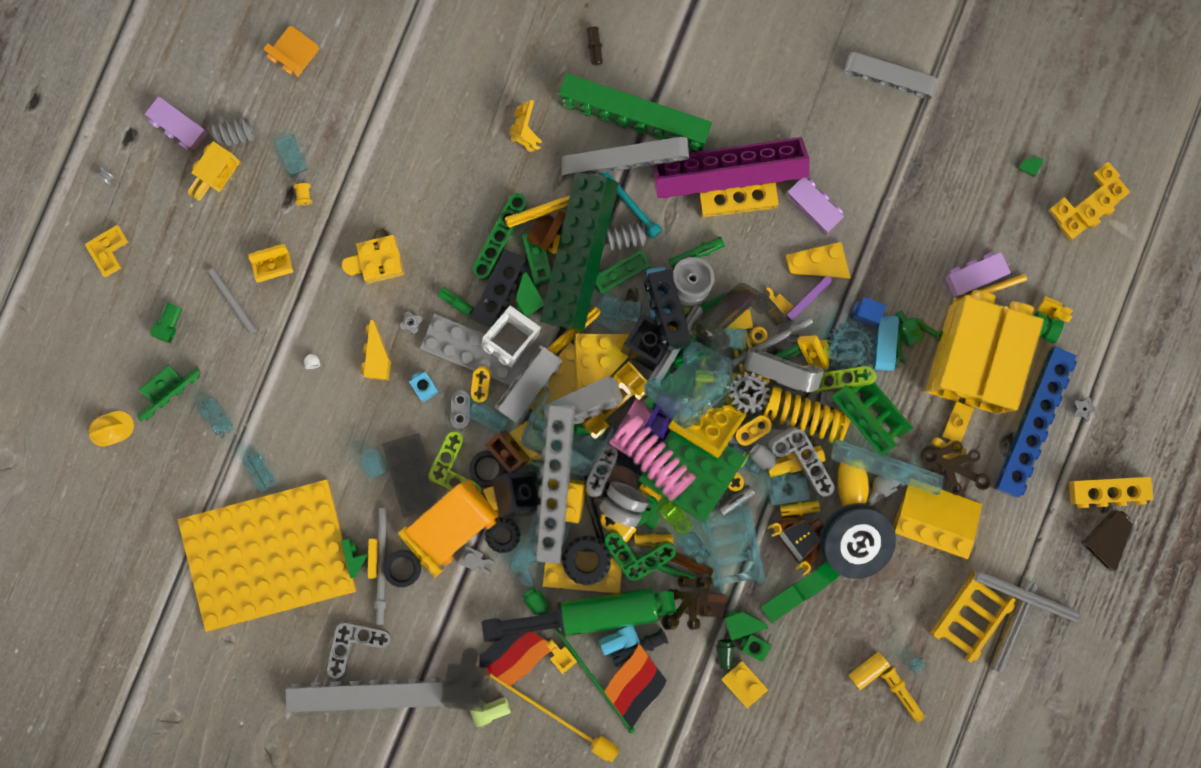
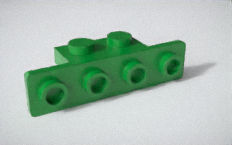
M168 364L142 385L139 391L151 403L137 414V419L140 422L144 419H150L156 409L159 407L163 408L169 403V399L172 396H178L184 391V387L187 384L197 381L201 374L199 367L196 366L185 376L181 377Z

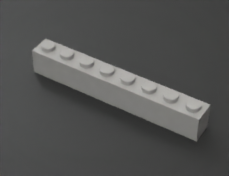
M429 677L427 681H420V678H408V682H400V679H388V682L381 683L380 679L369 680V683H361V680L349 681L350 684H342V681H331L330 685H322V682H311L310 686H303V683L298 682L291 683V686L286 688V712L432 707L445 704L444 680H439V677Z

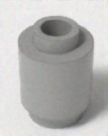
M759 442L748 452L751 456L750 459L763 470L766 468L770 470L777 463L775 460L777 456Z

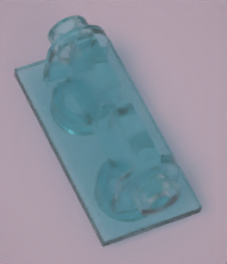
M210 398L206 401L207 404L204 401L201 403L200 413L204 419L208 418L212 424L210 427L214 434L223 438L225 431L230 433L234 430L233 424L226 414L221 417L218 416V414L223 412V409L217 400Z
M478 402L473 403L467 415L468 418L496 433L503 431L509 420L505 415Z
M259 451L248 454L243 459V464L249 475L257 474L252 478L257 490H260L262 493L268 490V488L277 485L273 474L269 471Z

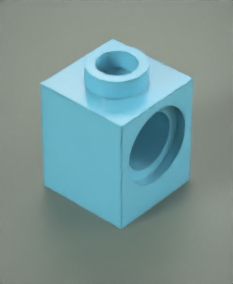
M421 371L417 372L412 376V380L409 381L422 402L439 393L426 371L424 373ZM426 380L428 388L422 391L418 387L419 382Z

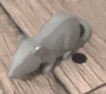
M899 463L892 471L877 475L873 481V491L867 504L872 506L880 499L897 491L896 486L903 487L908 484L909 481L904 480L905 477L915 473L918 466Z

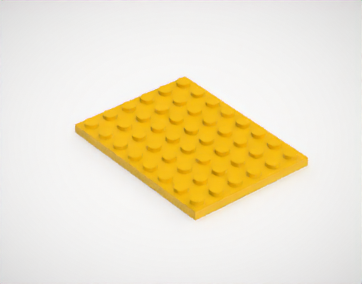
M329 480L319 481L177 519L205 632L357 591L354 578L350 579L341 544V541L344 539Z

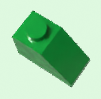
M525 272L523 273L516 297L518 304L515 307L517 311L528 318L542 310L544 302L529 275Z
M737 609L727 611V615L723 616L731 640L768 629V625L765 622L743 611H737Z

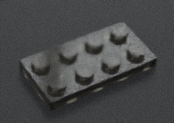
M420 433L383 443L382 446L403 518L428 511L439 501L435 484L428 477L430 467Z

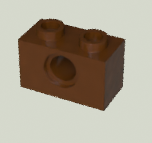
M507 430L498 432L485 444L508 473L517 472L530 460V457Z

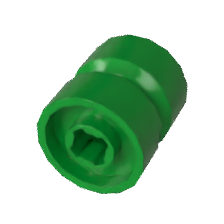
M1037 311L1034 316L1044 319L1039 337L1042 336L1044 341L1054 344L1063 330L1064 321L1055 317L1049 319L1047 314Z

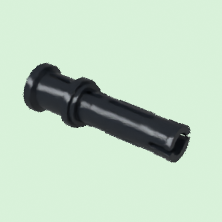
M660 628L658 632L650 636L645 635L639 643L645 651L649 650L650 652L664 643L669 644L664 630ZM639 643L611 654L615 666L629 660Z

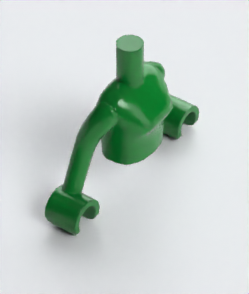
M902 310L895 313L901 323L898 325L895 363L897 368H899L897 364L898 359H901L903 364H906V359L902 357L901 337L907 347L925 337L921 329L933 335L938 342H940L939 334L943 333V331L937 332L930 328L919 318L907 319Z

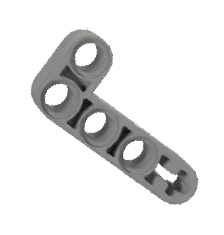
M754 348L748 349L743 366L746 370L806 392H813L819 389L824 369L814 365L801 366Z
M791 427L769 441L768 447L770 451L779 457L793 452L815 492L824 497L830 496L833 493L834 485L804 431L797 427ZM799 432V439L792 441L793 434ZM782 442V449L780 451H776V444ZM804 449H808V455L805 458H802V451ZM816 465L818 467L817 472L811 474V468ZM819 479H820L823 483H825V485H824V488H825V489H823V490L821 489V488H822L821 483L818 481Z

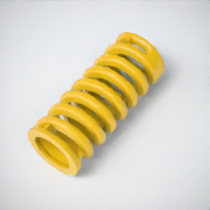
M777 386L772 387L769 394L770 398L767 400L768 404L764 407L762 416L768 418L770 416V420L772 422L775 421L784 404L779 422L780 425H784L794 407L789 427H795L803 411L799 429L804 431L813 414L809 435L811 436L814 435L823 417L818 436L819 439L824 438L833 420L828 442L832 443L834 441V444L841 445L850 424V419L843 411L834 408L830 412L829 405L821 407L818 401L811 404V400L807 397L801 401L799 394H795L791 398V392L788 390L781 395L783 389Z

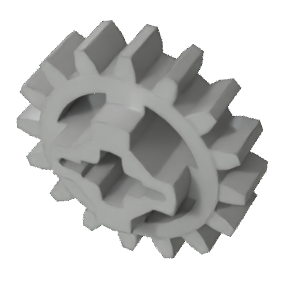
M744 372L743 378L737 375L736 380L731 381L733 387H729L728 391L732 392V394L728 396V399H733L731 406L736 404V411L743 409V414H746L749 410L752 415L755 413V409L760 412L762 410L761 406L765 407L768 404L765 400L770 398L766 394L770 391V388H765L764 386L767 381H760L761 375L756 378L754 372L750 376H748L747 372ZM742 383V389L737 391L739 384ZM748 390V392H752L754 394L750 396L745 392ZM761 395L759 402L756 404V397Z

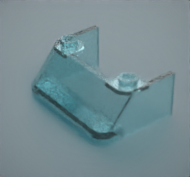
M547 386L533 408L522 433L523 445L541 456L543 447H546V439L543 438L544 428L548 427L546 426L547 421L545 420L543 407L551 395L550 388ZM609 422V427L600 438L594 439L591 434H587L580 443L572 441L570 465L572 473L578 476H587L592 471L615 432L613 423ZM553 440L554 448L561 449L562 443L559 440ZM551 460L552 462L560 465V462L558 460Z

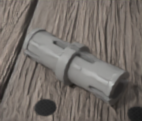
M747 485L737 494L733 493L730 495L731 498L719 505L717 509L724 517L736 507L740 508L742 503L754 496L755 493Z

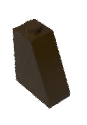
M1112 510L1081 542L1110 571H1115L1118 568L1133 525L1129 521L1130 517L1123 511Z

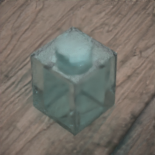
M367 450L363 452V457L359 458L368 479H373L389 472L379 450Z

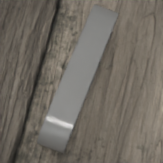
M607 445L601 449L587 480L586 492L592 497L602 494L616 463L618 452L613 446ZM611 453L612 455L609 457L608 463L605 462L606 455ZM603 467L607 470V473L601 475L596 470ZM596 479L599 480L598 487H596V489H592V486H594Z

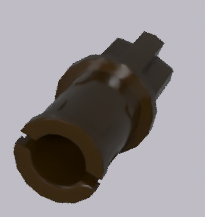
M599 27L587 28L589 40L587 46L590 49L591 62L595 66L601 65L603 60Z

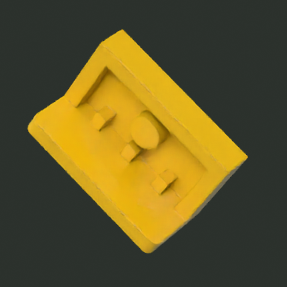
M285 244L275 245L271 248L248 254L257 283L294 272L291 256Z

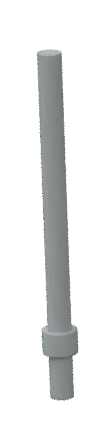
M808 317L799 323L795 322L789 325L788 329L755 346L754 349L764 351L791 335L795 336L802 329L813 324V320L811 317ZM748 351L712 371L726 372L745 361Z
M379 508L377 599L374 601L377 625L384 624V609H386V601H384V563L387 508Z

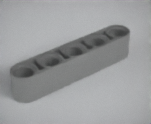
M856 52L849 53L844 67V73L925 99L933 97L938 81L937 78Z

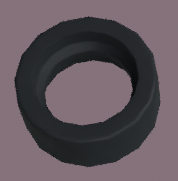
M482 451L472 458L469 472L471 478L477 484L483 487H492V479L484 480L478 475V462L486 457L495 459L499 465V473L495 478L506 474V469L491 451Z
M407 550L392 553L384 563L385 578L391 585L396 587H407L414 584L421 574L420 561L415 554ZM405 557L412 562L414 572L409 579L399 580L393 576L391 566L396 559Z

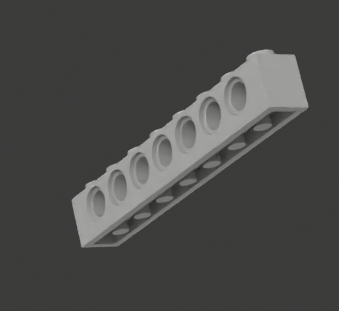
M552 403L549 405V408H546L545 420H548V427L544 428L543 438L546 439V447L542 449V459H545V463L540 471V478H543V486L539 487V497L542 499L541 505H538L537 517H540V523L536 525L535 535L538 536V543H535L534 555H537L536 561L560 564L563 559L575 418L574 405ZM555 420L562 421L564 425L562 430L555 428ZM553 440H559L562 443V448H554ZM551 460H558L560 468L552 467ZM556 479L559 486L557 488L552 487L549 480ZM549 498L556 500V507H551L548 504ZM546 518H553L555 526H549ZM545 537H551L554 544H546Z

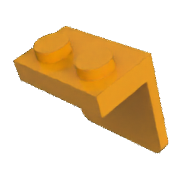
M289 26L275 45L267 44L264 47V51L267 53L266 58L274 64L278 62L282 65L281 69L287 74L291 75L292 73L299 77L319 51V46L293 26Z

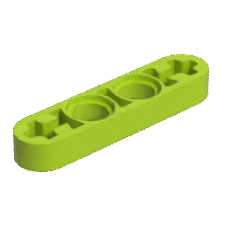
M868 366L824 372L820 383L821 388L819 387V389L809 393L838 390L845 385H848L850 388L870 385L876 380V372ZM866 371L871 374V376L868 377V380H866L863 377H857V374L865 375ZM851 373L853 376L852 381L845 384L843 381L844 375ZM828 376L834 378V383L831 386L825 385V379Z

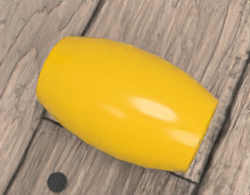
M862 460L840 462L837 474V489L843 507L856 503L866 504L869 491L868 475Z

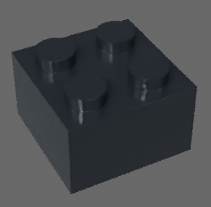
M643 313L621 349L622 353L651 371H654L666 352L665 346L661 345V332L656 327L655 320Z
M536 472L506 473L492 479L499 518L529 516L537 512L538 505H541V497H539Z

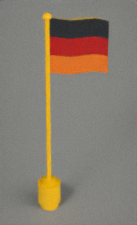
M534 632L503 636L502 640L494 642L487 650L473 660L472 658L467 659V665L471 664L591 742L590 747L593 748L591 750L593 754L606 762L612 763L620 751L616 744L602 735L599 738L595 737L593 740L511 686L524 677L546 654L552 651L546 645L549 643L547 640Z

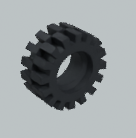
M496 519V524L486 530L485 540L493 551L498 553L510 552L520 541L519 527L511 519ZM500 528H506L510 532V539L506 543L498 542L495 537L496 531Z

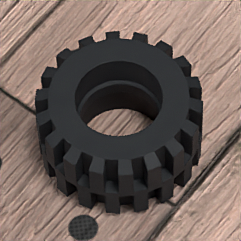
M582 536L568 544L563 553L562 565L565 573L575 583L594 585L602 581L608 574L611 567V555L607 546L600 539L593 536ZM591 549L597 554L598 565L593 571L583 572L578 569L575 558L579 551Z

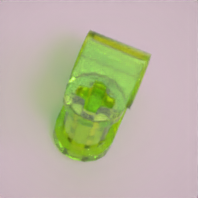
M672 502L667 503L663 508H658L661 515L678 533L684 534L691 529L690 519L681 508ZM681 519L686 520L688 523V528L683 531L677 527V522Z

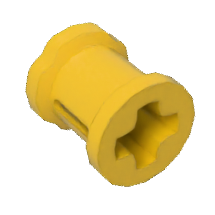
M299 183L293 185L297 197L295 205L312 204L309 194L311 184Z

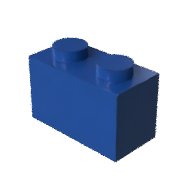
M864 297L857 301V303H854L851 314H853L852 320L874 327L880 323L886 305Z

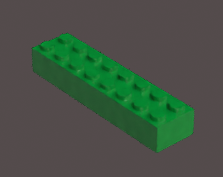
M568 73L565 75L559 92V103L567 110L576 109L585 116L594 115L600 121H612L618 127H630L636 133L651 134V137L656 140L686 137L688 139V149L692 152L703 151L712 125L711 121Z

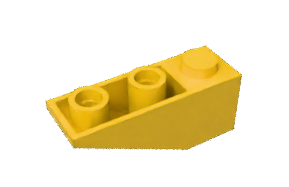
M370 320V324L366 325L365 334L368 336V342L364 344L363 354L366 355L365 362H362L361 373L364 374V378L389 381L391 360L376 322Z

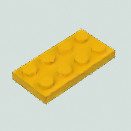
M571 342L568 343L558 356L562 360L559 370L550 376L546 388L539 391L536 402L533 405H529V408L544 420L545 414L542 406L576 391L575 347Z
M579 551L575 558L576 566L583 572L593 571L598 565L597 554L595 552ZM610 554L611 567L606 577L594 585H582L575 583L568 577L564 571L562 561L560 564L545 562L543 587L620 593L622 569L613 555ZM619 554V559L623 560V555Z

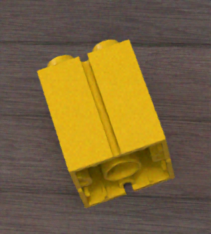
M973 290L972 295H964L962 299L949 305L942 329L943 333L940 335V342H938L924 392L954 402H958L959 398L962 397L965 398V405L994 414L1017 411L1044 319L1032 316L1034 308L1024 303L1010 302L1009 307L995 305L996 296L988 292Z

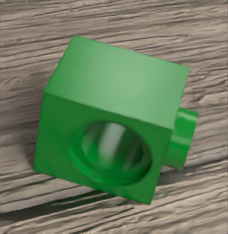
M750 634L742 638L739 646H741L740 650L743 653L763 663L771 644ZM752 642H758L759 648L755 652L749 650V645Z

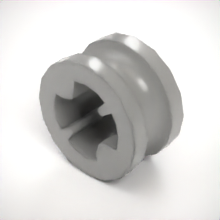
M101 167V172L96 173V175L110 185L111 179L116 177Z

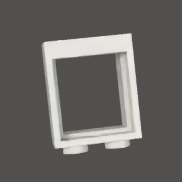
M509 306L484 335L481 346L486 353L493 354L503 365H508L512 368L539 336L541 327L512 306ZM507 322L529 336L513 356L492 342Z

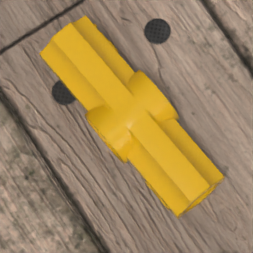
M821 445L813 447L820 461H826ZM808 449L802 451V458H805L808 455ZM792 452L784 457L775 459L777 463L770 470L767 469L770 478H774L788 472L800 471L802 468Z

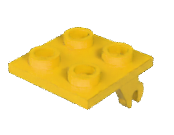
M529 100L516 108L514 114L516 121L511 126L509 135H511L510 141H516L523 145L528 152L541 148L536 146V142L542 143L541 139L528 127L534 104L533 100Z

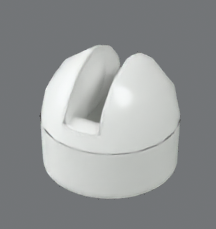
M314 354L307 355L304 359L305 369L320 367L319 358Z

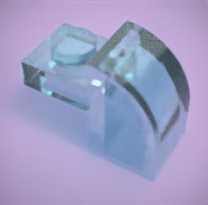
M535 543L517 551L511 562L512 573L520 570L521 574L518 577L522 586L526 584L527 588L535 585L528 567L539 563V561H536L537 555H534Z

